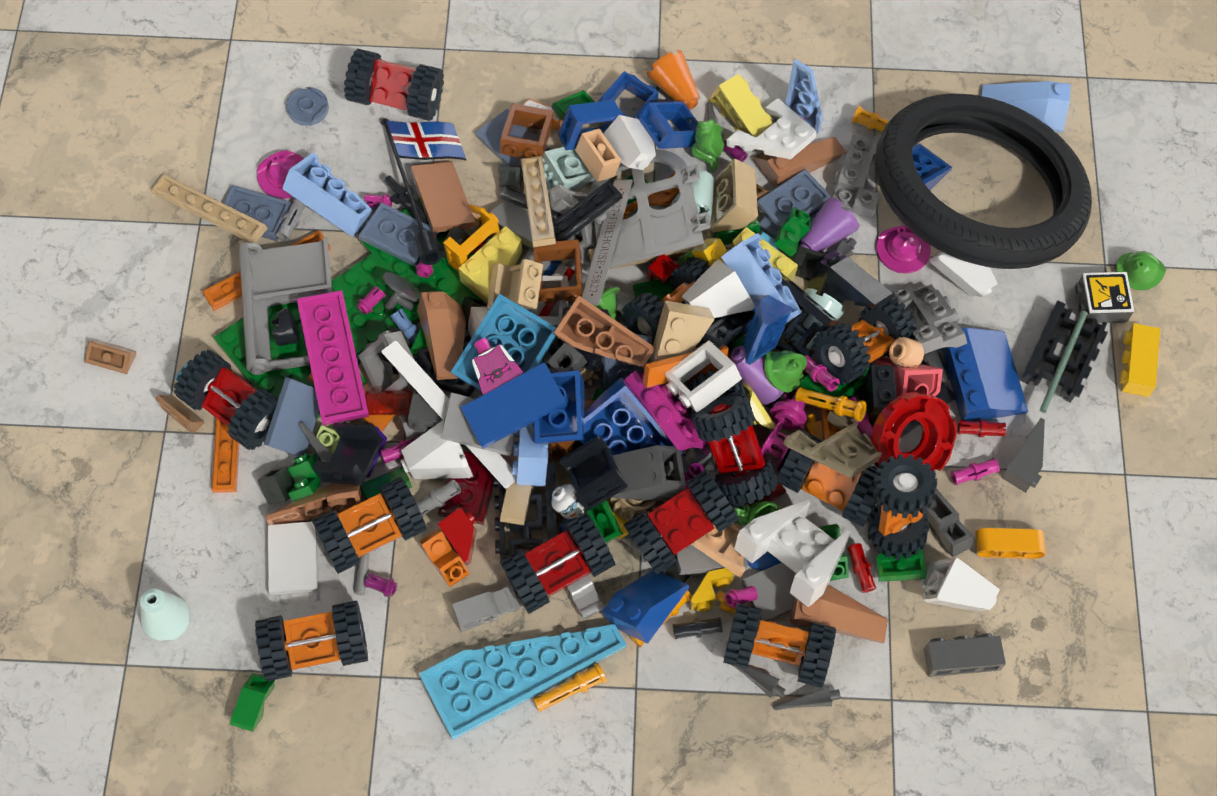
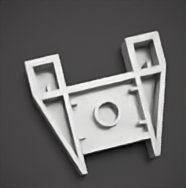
M809 500L753 519L739 531L734 548L735 551L751 563H754L768 551L797 573L795 574L790 593L807 607L811 606L824 594L851 532L847 530L834 540L806 519L811 502Z

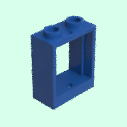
M624 71L597 101H615L626 89L645 101L632 117L638 119V116L648 103L658 102V91L653 86L640 81L635 75H630Z
M614 100L569 105L558 132V137L566 151L574 150L582 133L600 128L604 134L619 115H622V112ZM602 122L600 127L582 129L583 124Z
M684 101L651 102L645 106L638 116L639 121L659 149L692 147L696 142L695 133L698 121ZM667 120H672L679 131H674Z

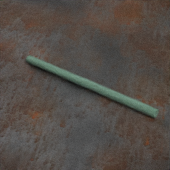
M1081 311L1040 407L1042 413H1046L1088 314L1086 311Z

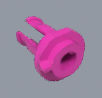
M800 385L796 390L786 392L783 400L773 404L770 410V416L776 424L781 420L784 422L783 429L803 430L807 420V415L803 410L806 403L796 401V392Z

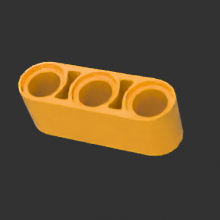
M982 528L975 531L977 555L980 557L1037 559L1046 556L1044 532L1042 530Z

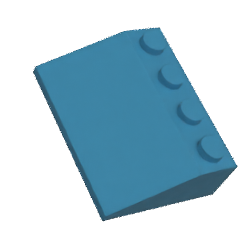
M499 294L451 373L482 393L472 363V359L479 355L474 346L477 341L487 338L492 348L501 344L522 372L525 373L542 364L558 338L553 334L557 327Z

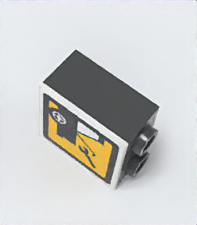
M1127 272L1083 273L1078 283L1075 284V294L1079 296V315L1081 311L1088 313L1083 324L1092 323L1094 319L1098 320L1097 323H1102L1103 321L1106 323L1128 322L1134 312Z

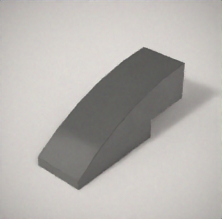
M936 488L933 504L930 509L927 507V521H929V526L952 557H955L972 548L973 535L960 522L959 513Z

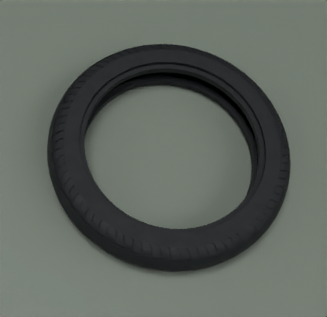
M955 93L934 95L915 101L900 110L888 122L879 138L875 154V169L878 183L886 202L895 215L914 234L934 248L954 258L989 268H1030L1047 263L1066 253L1079 240L1086 229L1091 215L1092 195L1090 182L1081 161L1072 148L1052 128L1018 107L979 95ZM944 133L972 134L998 142L1027 160L1044 179L1053 200V216L1039 224L1020 228L997 227L970 219L948 207L927 188L914 165L912 148L928 137Z

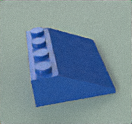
M962 328L967 344L958 348H941L952 390L957 396L955 401L961 420L979 421L980 419L986 420L1027 414L1029 412L1004 331Z
M622 377L606 389L584 412L583 440H580L583 445L596 436H601L610 447L613 455L656 445L675 447Z

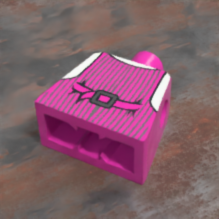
M483 338L474 344L479 355L472 359V363L483 395L523 374L522 370L501 344L492 348L487 338Z

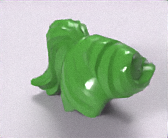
M711 118L708 121L698 122L695 133L696 142L693 144L691 152L695 158L710 165V172H714L719 166V157L724 148V141L720 134L723 128Z
M758 501L752 505L745 503L743 506L737 504L733 508L739 517V520L736 521L738 525H747L755 518L782 509L780 505L770 501Z

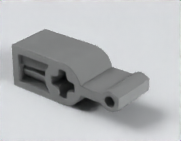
M589 575L565 588L583 620L604 609L605 606L599 598Z
M507 586L493 593L485 592L452 604L461 632L492 622L501 615L520 609L512 586Z

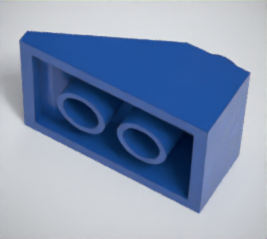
M920 143L912 148L916 170L924 184L931 190L951 171L952 166Z
M771 296L757 301L753 309L755 315L745 328L747 334L744 338L745 362L748 365H751L776 348L793 309L792 307Z
M580 371L551 373L567 404L534 421L535 443L583 440L584 379Z
M652 570L616 592L604 607L602 613L611 625H616L618 630L648 644L690 587L684 582L665 574H656Z

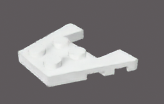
M777 98L766 107V113L777 119L773 125L758 137L737 130L727 138V146L734 148L735 145L743 146L746 151L752 152L754 149L763 150L766 155L792 159L816 138V130Z

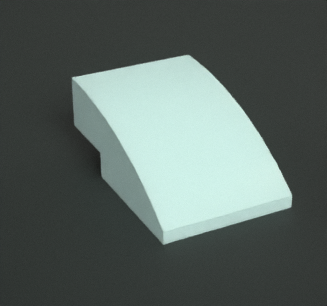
M564 147L544 152L543 166L549 200V190L559 184L575 192L595 180L575 151L576 149L566 151Z

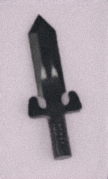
M391 175L387 176L384 181L395 192L390 197V200L395 204H399L398 199H401V203L416 219L406 188L400 186ZM409 185L413 195L415 193L414 189L411 185ZM414 198L421 221L429 224L424 208Z

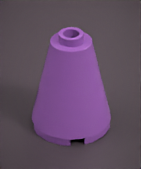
M830 197L812 220L810 230L799 240V246L821 252L855 233L859 229V223L849 209L845 211L841 207L843 205L841 201L835 197Z
M744 345L733 349L730 360L736 365L742 381L753 389L763 405L774 402L783 394L784 391L776 389L767 379L763 356L751 365H748L745 362Z

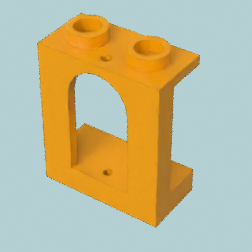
M483 208L480 209L482 226L461 245L451 237L443 242L448 263L458 272L459 267L468 260L467 255L488 236L493 238L500 231L499 220L492 212L488 213Z

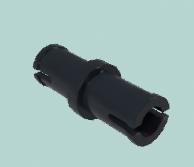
M720 617L700 621L697 618L693 622L672 624L675 639L692 636L701 638V635L723 632Z

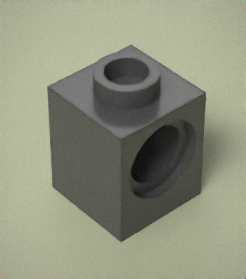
M566 342L548 360V364L552 367L551 373L579 371L587 362L582 354ZM564 360H571L568 367L561 368V363Z

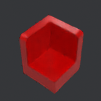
M662 254L648 267L647 278L652 280L655 277L665 285L672 277L671 273L679 266L665 254Z

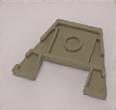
M835 411L829 412L827 420L841 430L838 433L817 444L798 430L787 436L783 444L849 478L854 477L878 462L882 455L871 443V439L867 434L862 435L857 429L858 423L854 418L849 419L845 415L842 417L837 416Z

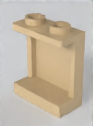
M523 259L521 265L506 266L500 263L494 264L487 308L490 309L498 295L501 294L526 310L537 309L543 264L528 259Z

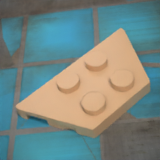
M733 523L720 533L715 527L714 530L691 544L741 578L745 571V566H743L744 557L734 550L738 533L744 528L738 525V523Z

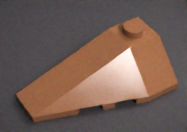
M836 137L812 141L792 159L766 155L762 152L754 156L753 160L775 189L802 170L806 169L811 173L841 158L842 154L846 155L847 151Z
M444 291L421 292L417 312L436 379H459L451 371L463 353L466 320L462 306Z
M581 296L574 300L553 333L574 348L642 368L655 350V347Z
M331 483L315 491L312 495L301 498L267 515L266 520L269 525L310 522L333 509L336 514H339L363 502L361 486Z
M827 585L824 594L809 607L794 597L789 623L810 627L811 622L836 627L837 634L884 643L888 619L832 586Z

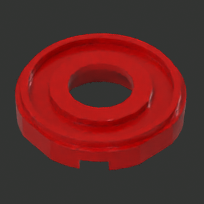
M909 392L891 401L879 414L871 434V443L878 452L882 453L879 461L875 463L876 467L880 468V464L883 461L887 463L888 458L891 456L897 459L899 454H903V458H908L909 454L914 455V460H917L918 457L922 458L924 465L928 462L931 465L930 471H941L951 457L957 437L956 420L951 418L950 407L943 400L935 396L918 392ZM917 420L922 428V437L919 444L909 452H900L899 438L903 429L909 422Z

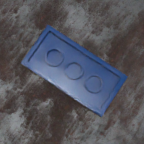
M544 362L462 406L461 409L480 446L484 449L566 405L567 402Z

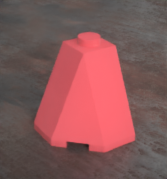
M890 357L878 358L872 362V365L894 367L896 398L909 392H918L936 396L940 392L943 372L941 368L920 364L918 367H900L893 364Z

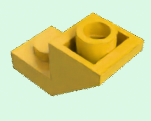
M727 568L709 571L691 599L690 610H697L698 612L710 610L716 600L713 587H716V589L728 587L733 581L734 573Z

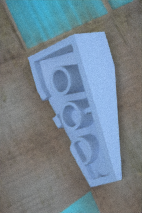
M795 59L793 61L785 104L799 117L805 119L804 121L815 129L818 134L822 124V114L814 71Z
M1053 81L982 85L981 96L1000 100L1018 107L1035 116L1042 123L1047 124L1054 132L1063 133L1070 103L1071 84Z

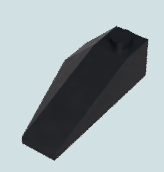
M837 251L828 253L817 262L808 288L817 290L816 294L819 296L825 293L839 303L853 301L856 306L877 308L894 297L891 291L852 259Z

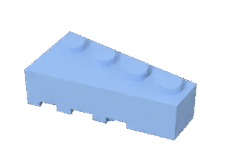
M313 152L289 169L282 189L317 212L327 221L333 223L351 237H354L366 225L372 209L354 191H348L345 188V182L340 178L336 179L330 173L331 169L326 164L321 165L317 161L318 156Z
M759 233L740 242L721 256L724 264L736 272L754 305L758 300L771 296L793 308L787 322L802 313L789 288L782 286L780 271L773 268L769 262L771 255L768 249L763 251L759 243L762 240Z
M534 422L515 432V437H519V442H514V456H518V461H513L512 475H517V485L545 486L548 443H535Z

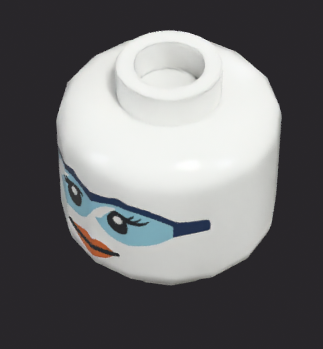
M572 484L559 486L552 493V508L566 519L577 518L585 512V508L579 503L574 494L577 491Z

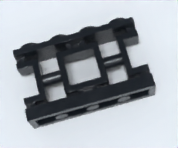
M780 271L782 286L789 288L802 313L796 316L787 329L784 328L776 348L780 351H794L797 354L812 357V352L806 348L818 331L822 332L835 324H840V321ZM804 309L823 325L813 322L809 329L804 327L802 324L809 316ZM796 332L802 336L795 346L797 349L784 338L791 339Z
M1057 300L1020 379L1021 382L1029 384L1032 381L1034 382L1033 385L1038 386L1042 378L1052 381L1062 358L1053 354L1058 342L1067 346L1076 325V321L1070 319L1073 309H1065V303ZM1062 317L1063 320L1060 326L1070 330V333L1068 335L1058 331L1055 338L1051 337L1059 318ZM1094 319L1090 327L1083 325L1079 335L1089 339L1093 332L1096 335L1088 353L1085 352L1088 343L1079 339L1075 342L1073 349L1077 350L1078 354L1074 363L1069 360L1067 361L1064 369L1074 374L1077 367L1081 368L1072 389L1069 388L1072 379L1062 375L1058 385L1062 386L1059 396L1062 398L1064 396L1068 397L1066 401L1070 403L1075 396L1079 398L1084 388L1081 382L1083 378L1087 380L1092 370L1089 364L1091 361L1095 362L1100 352L1097 346L1099 343L1103 344L1108 334L1105 331L1107 323L1104 321L1102 324L1097 323L1098 320ZM1046 352L1047 356L1044 362L1055 366L1053 371L1042 366L1039 373H1035L1043 353Z
M555 463L547 464L546 503H542L541 494H530L529 504H537V521H525L524 525L509 523L510 531H521V539H509V549H505V522H500L504 503V487L494 477V488H499V495H494L495 510L499 509V517H495V532H499L500 540H495V554H500L501 560L515 553V549L536 548L543 544V538L531 539V530H543L542 520H547V541L557 536L556 510L552 508L551 504L552 493L555 490Z

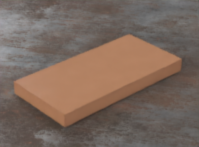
M452 161L411 166L412 178L430 228L434 233L450 231V229L453 230L455 227L460 229L475 227V219Z

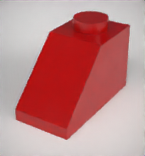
M460 507L440 521L438 526L464 563L469 565L472 560L477 529L473 524L477 521L469 510L464 512Z

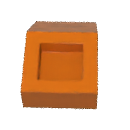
M439 528L419 541L429 560L449 587L470 574L460 556L452 550Z

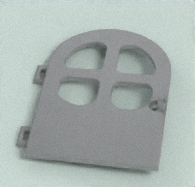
M655 149L656 156L650 163L660 162L666 164L676 173L668 179L645 183L643 170L628 168L620 163L616 173L622 170L632 171L634 186L630 189L628 200L637 199L638 211L632 217L622 220L609 269L704 244L702 230L711 228L708 213L698 214L692 187V182L700 180L697 165L687 167L685 161L678 155L669 151ZM694 171L695 175L690 176V172ZM611 178L599 182L594 180L590 194ZM670 188L679 189L680 197L672 206L661 210L652 209L649 206L648 196L650 194ZM606 211L594 219L597 241L603 224L602 221L607 217ZM705 219V223L700 224V220Z

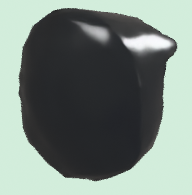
M284 308L277 313L278 317L272 321V324L277 326L272 331V334L276 337L275 342L277 346L298 343L297 323L289 309Z

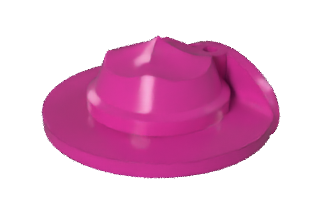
M289 150L277 152L266 158L257 168V180L262 191L269 196L279 199L292 198L293 196L282 188L289 169L304 158Z
M903 225L881 232L878 236L876 251L879 260L888 269L897 273L908 274L919 271L927 264L931 254V246Z

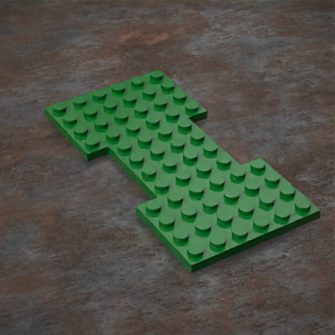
M418 198L417 202L423 207L420 198ZM406 208L400 210V212L414 218ZM449 231L438 232L436 237L440 247ZM359 240L360 244L370 255L331 281L332 292L342 290L358 365L362 363L359 355L366 350V345L374 342L379 334L387 331L390 327L398 328L390 315L402 308L412 324L416 325L420 322L417 312L419 302L410 300L415 303L411 311L398 303L393 311L385 307L394 293V290L383 280L385 272H391L405 278L416 286L420 292L444 291L461 306L465 296L482 300L460 282L459 272L443 257L438 263L433 265V274L428 278H423L417 275L416 267ZM470 252L467 255V259L471 258L475 253ZM374 286H377L379 288L377 291L381 289L385 297L372 308V313L365 315L357 308L358 300L363 299ZM298 302L270 306L268 308L271 359L279 360L307 356L308 351ZM288 308L297 323L298 343L277 346L275 342L276 337L272 334V331L277 326L272 324V321L278 317L277 313ZM243 317L213 337L218 346L255 389L259 391L264 389L279 399L285 378H291L315 388L314 384L308 380V376L312 373L310 365L267 371L261 375H254L248 371L246 367ZM360 373L362 385L365 386L367 381ZM319 410L317 419L321 417V415H320V410Z

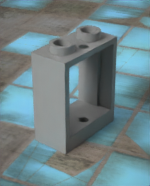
M385 331L379 334L378 340L366 345V350L359 355L381 404L394 401L393 397L398 396L400 399L414 388L399 371L400 378L392 383L379 356V353L384 348L397 341L414 359L401 331L393 333Z

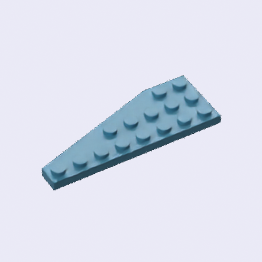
M612 624L589 628L586 631L575 633H561L558 636H544L510 642V644L495 647L492 645L486 646L483 649L464 650L419 673V676L452 740L565 681L574 676L575 673L581 672L623 650L627 644L616 625Z

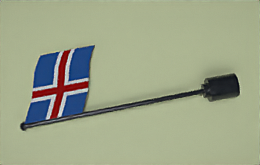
M383 118L381 124L385 127L420 229V233L414 238L417 251L423 264L434 265L442 259L443 254L436 234L433 231L424 230L400 158L418 160L459 159L466 161V156L452 123H406L389 121L387 118Z

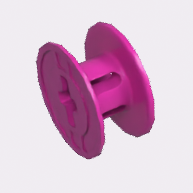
M782 420L773 429L761 449L763 457L769 452L780 459L776 469L778 472L782 469L791 451L790 448L783 445V440L787 436L780 433L784 423Z

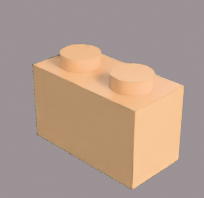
M600 128L581 134L575 151L596 182L614 177L621 159Z

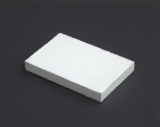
M312 522L268 525L269 595L318 591L317 532Z

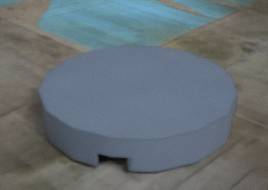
M308 87V89L304 90L303 88L297 89L289 96L286 103L289 118L294 123L302 126L318 124L326 117L329 110L326 95L314 87Z

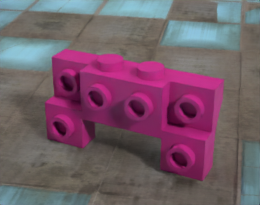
M635 370L625 379L677 450L683 451L694 447L703 449L709 444L707 440L702 441L699 439L693 421L687 414L686 407L670 392L666 386L667 383L646 388L643 384L644 374Z

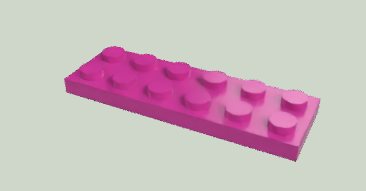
M342 290L298 298L297 302L322 425L369 417Z

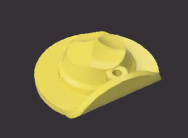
M743 382L746 396L749 399L755 416L753 424H761L773 431L775 425L753 389Z

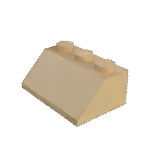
M734 158L714 179L710 231L719 232L742 229L757 218V180L755 168Z

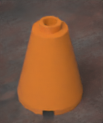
M676 50L678 54L673 55L670 52L658 59L652 65L654 69L651 73L649 70L647 71V76L674 102L684 101L689 110L699 104L700 96L683 52Z

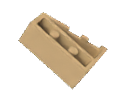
M665 300L653 343L655 350L650 356L648 364L693 352L715 320L710 308Z

